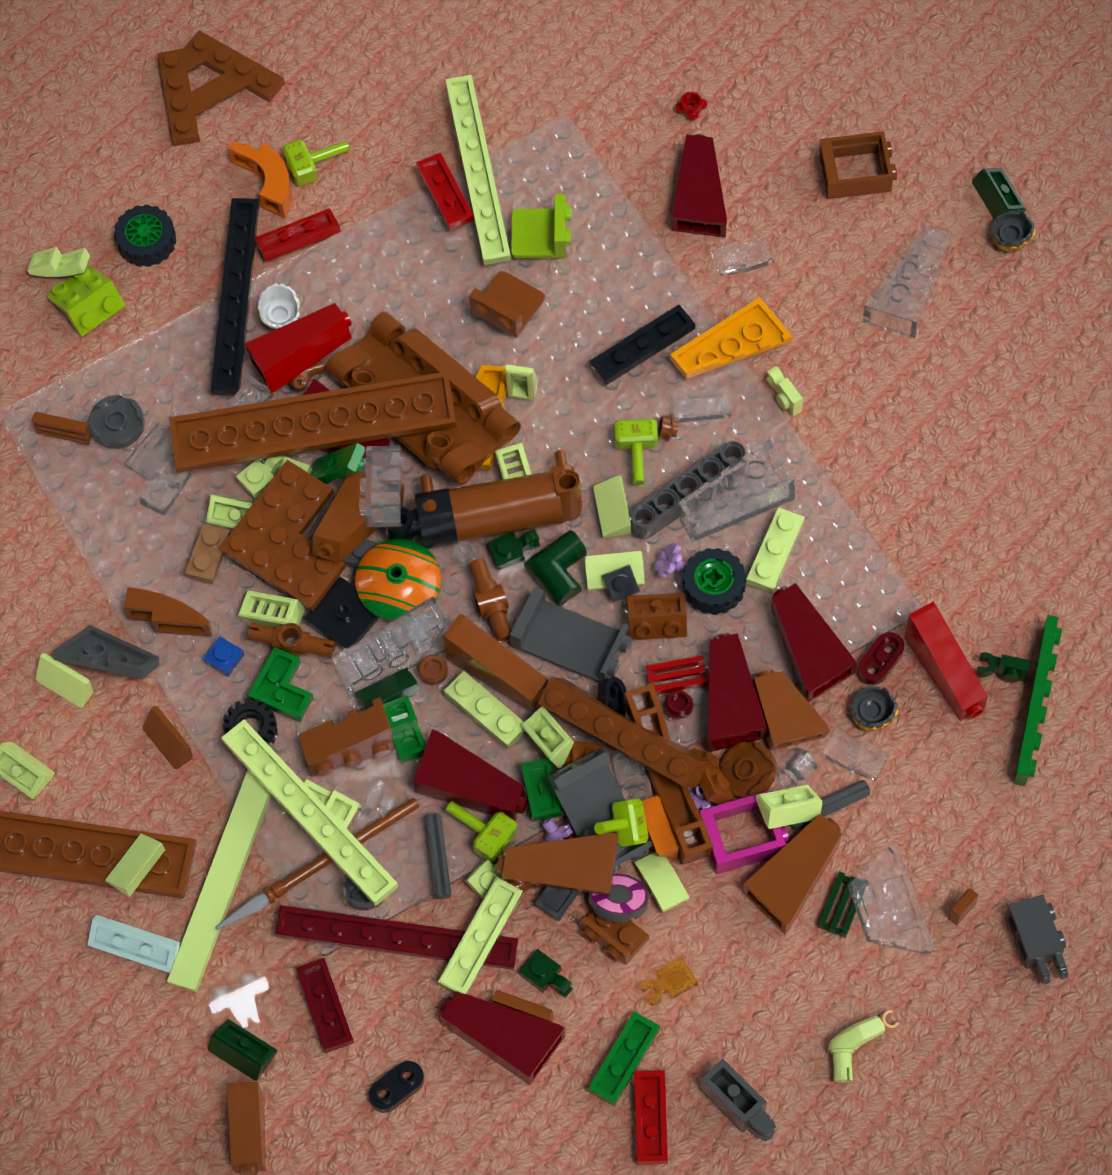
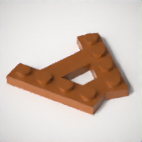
M200 30L183 49L157 53L174 146L200 142L196 115L245 88L270 103L285 84L284 78ZM204 65L220 74L217 78L191 92L189 71Z

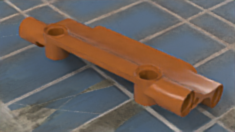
M385 311L379 313L373 319L365 337L356 344L334 354L328 360L325 367L326 372L345 388L448 371L457 427L397 436L395 438L419 457L428 467L441 469L458 485L468 482L478 468L496 450L516 437L521 428L520 422L502 408L498 396L422 332L416 328L405 331V327Z

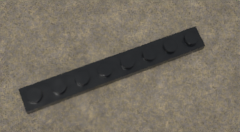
M231 199L211 383L212 395H240L260 208L259 199Z

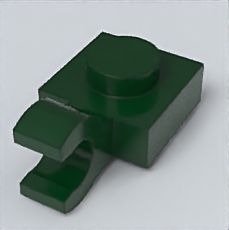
M535 529L523 533L519 538H516L515 533L512 532L487 542L498 570L524 561L523 552L540 547L539 537Z
M982 652L979 661L987 662L989 667L983 668L978 666L976 674L981 677H989L993 673H997V676L1003 677L1008 682H1025L1031 660L1003 654L1000 658L990 653Z
M539 949L534 952L519 971V975L543 993L549 986L559 995L566 998L573 990L571 987L572 983L564 976L558 975L562 971L561 965Z

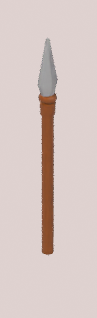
M412 798L353 836L363 844L420 808V805L415 798ZM326 853L282 881L279 880L270 885V888L265 887L262 893L249 898L217 925L215 929H221L263 909L269 902L271 904L275 903L276 898L279 899L288 890L334 861Z

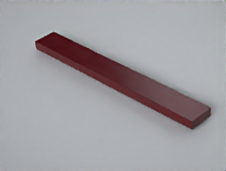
M280 905L275 936L450 961L466 931ZM499 936L483 966L514 970L518 938Z

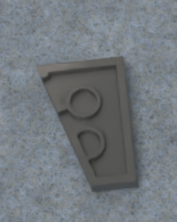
M91 625L54 650V660L137 679L144 678L159 667L158 656Z

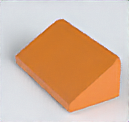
M657 795L642 800L647 829L656 853L662 857L673 860L677 859L679 856V845L660 797Z

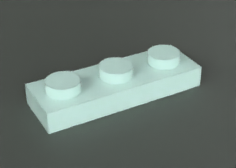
M96 915L92 919L87 946L170 973L178 954L180 942Z

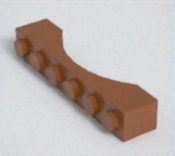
M550 678L538 702L544 708L685 788L698 786L710 760L687 747L666 739L625 718L601 703L589 692L564 678Z
M653 683L625 692L623 705L629 720L670 740L663 710ZM646 766L656 794L661 799L679 845V857L682 865L711 856L713 844L688 787L685 788Z

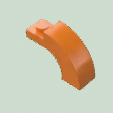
M233 140L228 148L231 163L257 174L264 180V186L259 193L262 209L286 218L292 202V189L288 170L283 159L274 149L264 143H261L256 151L249 144H241Z

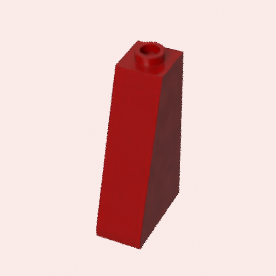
M333 303L245 343L252 365L270 393H273L351 339L348 327L352 326V322L346 311L341 312L336 303Z
M934 601L909 614L904 639L960 721L967 717L973 719L982 714L985 710L988 696Z

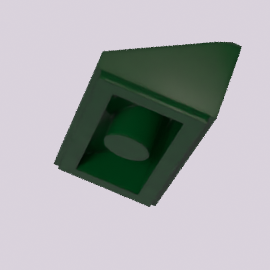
M1002 168L982 169L973 179L974 187L994 220L1005 212L1013 211L1020 214L1026 211L1024 204Z
M406 667L355 692V695L363 710L374 706L372 700L379 697L382 704L407 695L411 697L419 693L420 689L416 679Z
M230 1019L225 1021L211 1035L208 1045L209 1052L255 1081L261 1077L278 1051Z

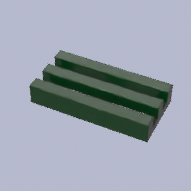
M839 872L819 921L818 928L846 938L868 882L864 880L858 881L856 877L845 876V873ZM842 883L847 884L832 924H827L826 922ZM853 887L858 888L843 929H840L837 926Z

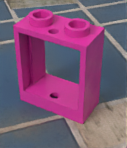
M758 794L699 811L713 844L711 858L717 874L769 860L789 843L785 826L770 829L774 841L726 854L716 820L758 809L759 806L756 801V795Z

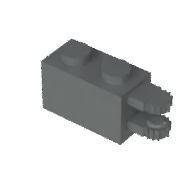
M1044 894L1009 904L1006 915L1026 969L1036 967L1040 980L1045 985L1050 983V973L1046 963L1054 962L1060 979L1068 978L1067 966L1062 956L1064 948H1066V941L1062 931H1057L1054 920H1056V915L1052 904L1046 903Z
M724 1059L720 1060L701 1079L700 1090L743 1133L749 1128L762 1141L765 1140L766 1142L772 1139L776 1125L773 1119L766 1113L767 1101Z

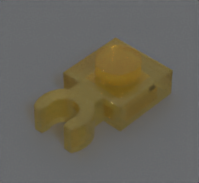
M680 957L657 970L656 975L659 980L645 981L641 985L642 993L648 989L656 991V995L649 999L650 1006H653L662 1000L664 994L668 993L672 1000L697 986L698 981L684 958Z

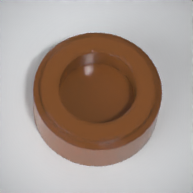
M439 655L424 657L419 663V675L422 681L429 685L442 683L448 675V666L445 659Z

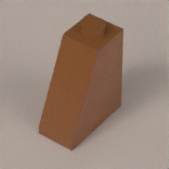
M771 669L756 674L757 677L753 679V684L767 726L766 741L770 751L826 737L830 731L829 726L783 671L774 673Z
M258 1082L227 1083L231 1165L235 1173L239 1172L240 1175H257L258 1171H266L265 1098Z

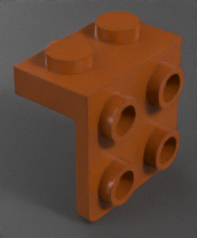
M500 271L484 292L477 288L469 295L470 310L477 317L517 338L544 302L545 295L540 290L511 274Z

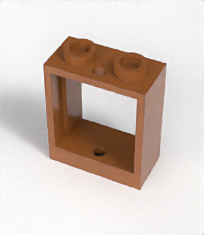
M884 131L820 139L819 158L827 199L890 192L892 190L893 180H897V171L895 164L890 163L892 146L890 141L886 142ZM877 152L881 175L838 179L835 157Z

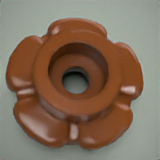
M670 414V417L662 415L658 424V437L664 438L667 442L671 437L675 438L678 432L679 422L674 420L673 414Z

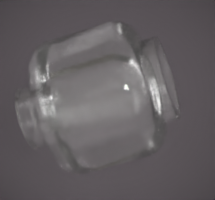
M791 748L776 763L777 772L775 778L783 789L808 785L818 773L817 762L809 751L801 748Z

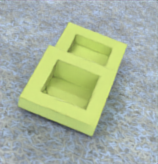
M57 247L34 253L27 271L30 275L43 277H63L84 273L90 255L85 248L61 254Z
M306 779L304 784L347 829L360 803L335 790L330 792Z
M654 852L634 862L647 889H650L662 913L689 900V895L666 857L659 856Z

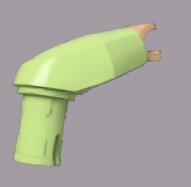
M888 1010L880 1017L873 1016L857 1022L841 1031L830 1041L828 1051H830V1054H833L834 1082L853 1081L852 1054L865 1043L882 1035L885 1030L889 1031L898 1026L899 1022L889 1025L885 1020L886 1016L894 1011Z

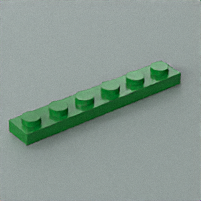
M1047 615L1014 779V784L1026 786L1028 777L1034 778L1037 760L1032 759L1033 750L1039 751L1042 733H1037L1039 723L1044 724L1047 707L1042 706L1044 697L1049 698L1052 680H1047L1049 671L1054 672L1057 654H1053L1052 651L1054 645L1059 646L1062 628H1057L1059 617Z

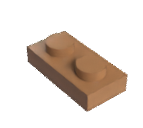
M203 523L185 571L186 578L214 584L224 556L220 546L230 535V530Z

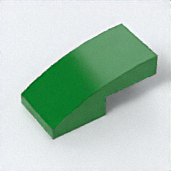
M408 695L384 703L383 706L391 727L394 746L401 764L422 757L426 743Z

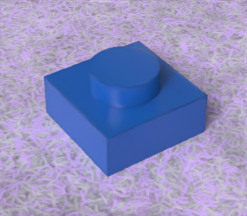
M219 636L203 660L204 663L228 677L245 654L244 650Z

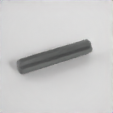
M860 780L822 798L821 814L825 817L869 796L870 788L866 781ZM813 820L792 824L791 827L797 830L808 825Z
M438 813L429 814L425 819L435 898L439 900L448 899L451 897L442 818Z

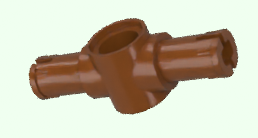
M484 558L473 560L469 563V568L476 584L473 596L481 617L485 616L487 621H490L497 641L500 643L510 640L512 630L506 616L509 604L501 584L497 585L496 581L492 579Z
M251 622V629L248 630L247 640L249 641L253 640L270 644L272 648L276 647L297 657L310 653L332 659L336 647V641L312 636L311 633L302 631V628L295 623H287L282 626L277 625L275 628ZM291 637L298 638V640L292 644H288L285 642L288 638Z

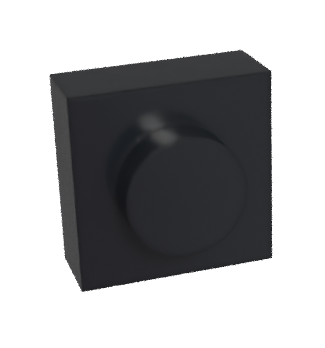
M629 564L602 574L613 602L640 592Z

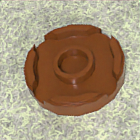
M755 741L737 743L727 751L720 765L723 776L730 784L729 789L732 795L739 799L768 791L775 780L777 772L776 759L772 752Z

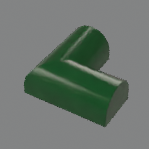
M569 530L525 561L524 567L558 606H562L582 591L581 586L566 569L586 556L587 551L578 535Z

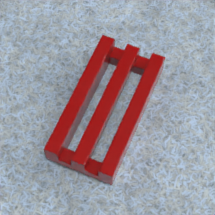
M703 655L645 666L648 684L653 683L657 695L708 686L709 681L706 675ZM700 674V678L655 686L656 682L677 680Z

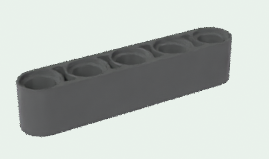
M736 441L725 443L635 506L631 512V532L639 539H648L740 475L745 468L746 451L744 446ZM737 457L739 460L729 461L727 458ZM713 472L716 476L708 477L705 473ZM692 488L694 491L691 493L684 492L683 489ZM667 503L672 505V507L665 509L660 507V505ZM641 519H646L650 522L647 524H639L637 521Z

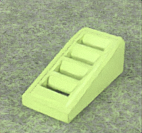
M506 365L507 396L535 400L538 380L534 369Z
M522 443L495 451L503 479L531 475ZM515 456L520 458V460L512 463H504L505 459ZM515 467H523V470L512 474L507 472V470Z
M247 590L238 617L275 628L277 625L282 626L287 623L300 625L305 608L298 599ZM259 601L256 612L253 613L252 610L254 608L255 602ZM267 604H269L266 615H264ZM278 607L281 608L278 617H275Z

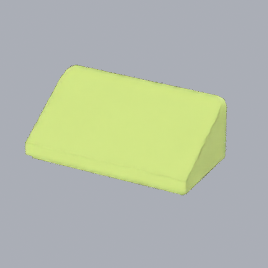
M615 476L593 486L603 538L631 534V523L621 476Z
M212 494L210 496L206 523L234 529L254 502L221 494Z
M633 551L585 556L588 591L608 589L602 574L628 564L631 566L638 586H644L642 552Z
M46 653L41 654L36 681L82 708L94 693L90 680L61 662L54 660V658Z
M541 706L521 726L545 755L560 769L564 765L574 741L551 714Z
M1 743L0 776L31 799H35L53 778L55 772L15 743Z
M809 785L756 795V801L762 817L769 829L811 821L821 813L823 801Z
M140 834L106 878L105 882L130 897L164 853L163 844L144 834Z

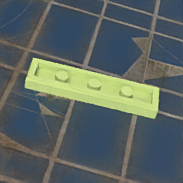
M498 877L495 878L441 975L438 984L455 993H468L523 893L522 890Z

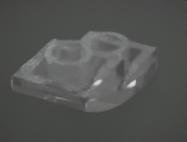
M620 750L609 753L615 781L625 800L640 798L642 801L653 797L650 780L645 775L643 763Z

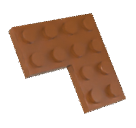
M287 460L220 546L221 552L289 597L298 599L303 606L313 612L346 568V564L343 561L337 563L312 555L313 542L303 536V533L334 494L333 489Z

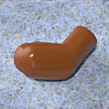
M322 360L291 380V388L295 391H302L307 387L312 376L325 373Z

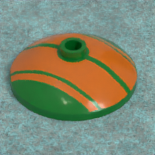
M391 539L375 545L362 557L355 574V587L362 605L371 614L389 622H405L420 617L433 606L441 589V571L434 555L423 545L407 539ZM396 570L402 572L399 577H393L392 573Z

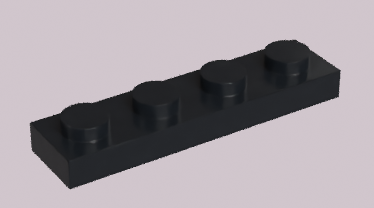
M679 304L591 359L589 367L604 386H607L695 330L696 324Z

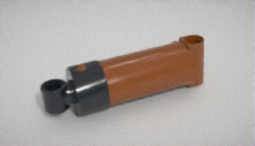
M557 450L554 453L556 466L550 467V471L464 487L434 490L431 475L423 474L420 477L422 493L414 494L417 508H414V510H409L403 506L390 508L384 515L386 534L389 540H412L415 535L422 536L423 546L431 549L458 544V542L562 524L566 521L577 519L582 513L580 477L575 472L574 467L568 465L566 454L563 450ZM397 524H404L403 526H400V527H396V526H395V525H397Z

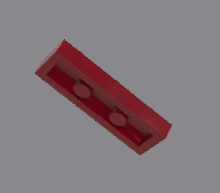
M325 958L297 967L296 970L325 1053L353 1044L354 1040Z

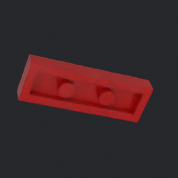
M441 152L416 162L417 169L449 231L474 221V215Z
M328 208L257 236L256 244L266 262L338 234L341 230L331 209Z
M665 1070L634 1071L637 1165L668 1164Z

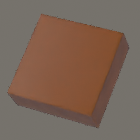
M971 888L967 889L951 907L949 920L957 926L976 905L979 894Z

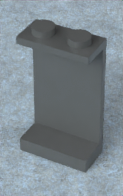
M533 587L510 633L511 647L599 683L610 676H616L620 666L618 659L622 652L626 653L632 641V637L629 636L628 624L624 623L621 630H617L546 601L545 591L537 587Z
M596 749L547 777L577 838L581 837L585 830H588L593 835H599L594 830L595 824L614 820L612 813L613 803L625 801L607 765L611 761L607 753L601 749ZM648 840L647 843L620 847L618 844L614 872L621 868L620 864L643 857L647 853L646 849L653 846L651 841Z

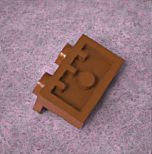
M685 593L627 596L629 636L632 637V640L687 636Z
M594 909L587 917L583 915L580 919V929L582 930L581 934L593 944L595 942L599 943L605 948V954L615 962L620 960L627 965L649 940V935L629 919L628 922L622 923L607 921L598 917L594 913Z

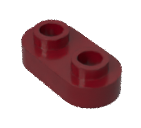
M893 632L881 634L859 663L858 674L861 680L870 685L883 682L903 655V639ZM891 647L894 649V652L887 653L884 648ZM873 668L876 669L878 673L873 675L870 674L868 670Z

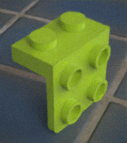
M555 194V208L514 209L512 211L511 253L514 258H566V245H571V228H566V221L572 220L571 205H566V194Z
M86 266L84 273L73 275L66 281L56 284L47 294L48 300L66 313L77 334L81 337L126 306L112 280L92 266Z

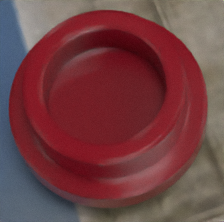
M684 691L671 692L665 698L664 709L671 718L684 719L692 713L693 699Z

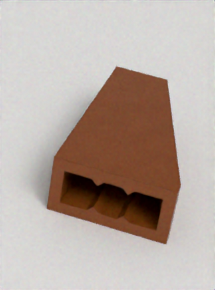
M362 471L347 475L313 534L312 555L340 563L384 524V515L390 508L403 506L405 485Z
M459 614L443 635L446 659L533 712L537 705H539L538 702L547 686L548 678L468 618Z
M820 813L744 883L743 894L784 934L791 929L839 847L842 836L839 825L833 819H826Z
M606 833L506 848L505 855L500 854L497 872L502 873L504 881L610 896L619 835L618 833Z

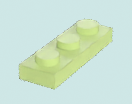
M778 507L748 574L746 584L770 593L774 592L804 524V516Z
M465 671L444 690V695L507 749L526 732L521 726L524 722Z

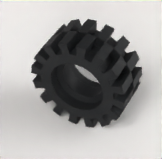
M247 698L244 699L245 704L241 705L240 701L235 702V709L231 706L228 708L229 715L225 714L223 718L225 734L242 720L255 718L262 724L258 735L268 745L270 742L274 744L276 740L275 735L278 734L277 722L272 709H269L268 704L263 702L261 705L260 700L255 698L254 703H251L250 699Z

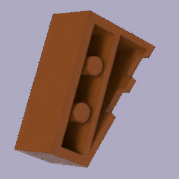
M380 697L372 700L374 706L358 713L356 708L347 712L349 716L347 719L336 724L329 720L298 735L311 777L316 775L320 777L327 776L335 769L344 766L355 767L363 760L372 757L382 758L387 756L390 751L395 750L391 727Z

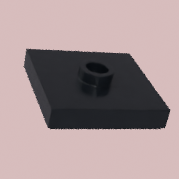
M341 577L335 581L313 612L310 610L304 617V622L327 639L336 641V645L348 654L379 620L378 617L371 614L362 605L357 595L356 587Z

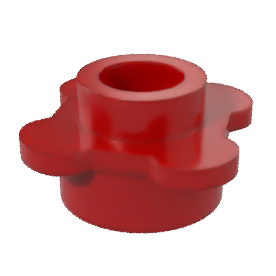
M686 92L681 97V102L676 103L675 109L678 113L686 114L690 120H696L699 117L700 111L706 109L707 101L702 99L696 92Z

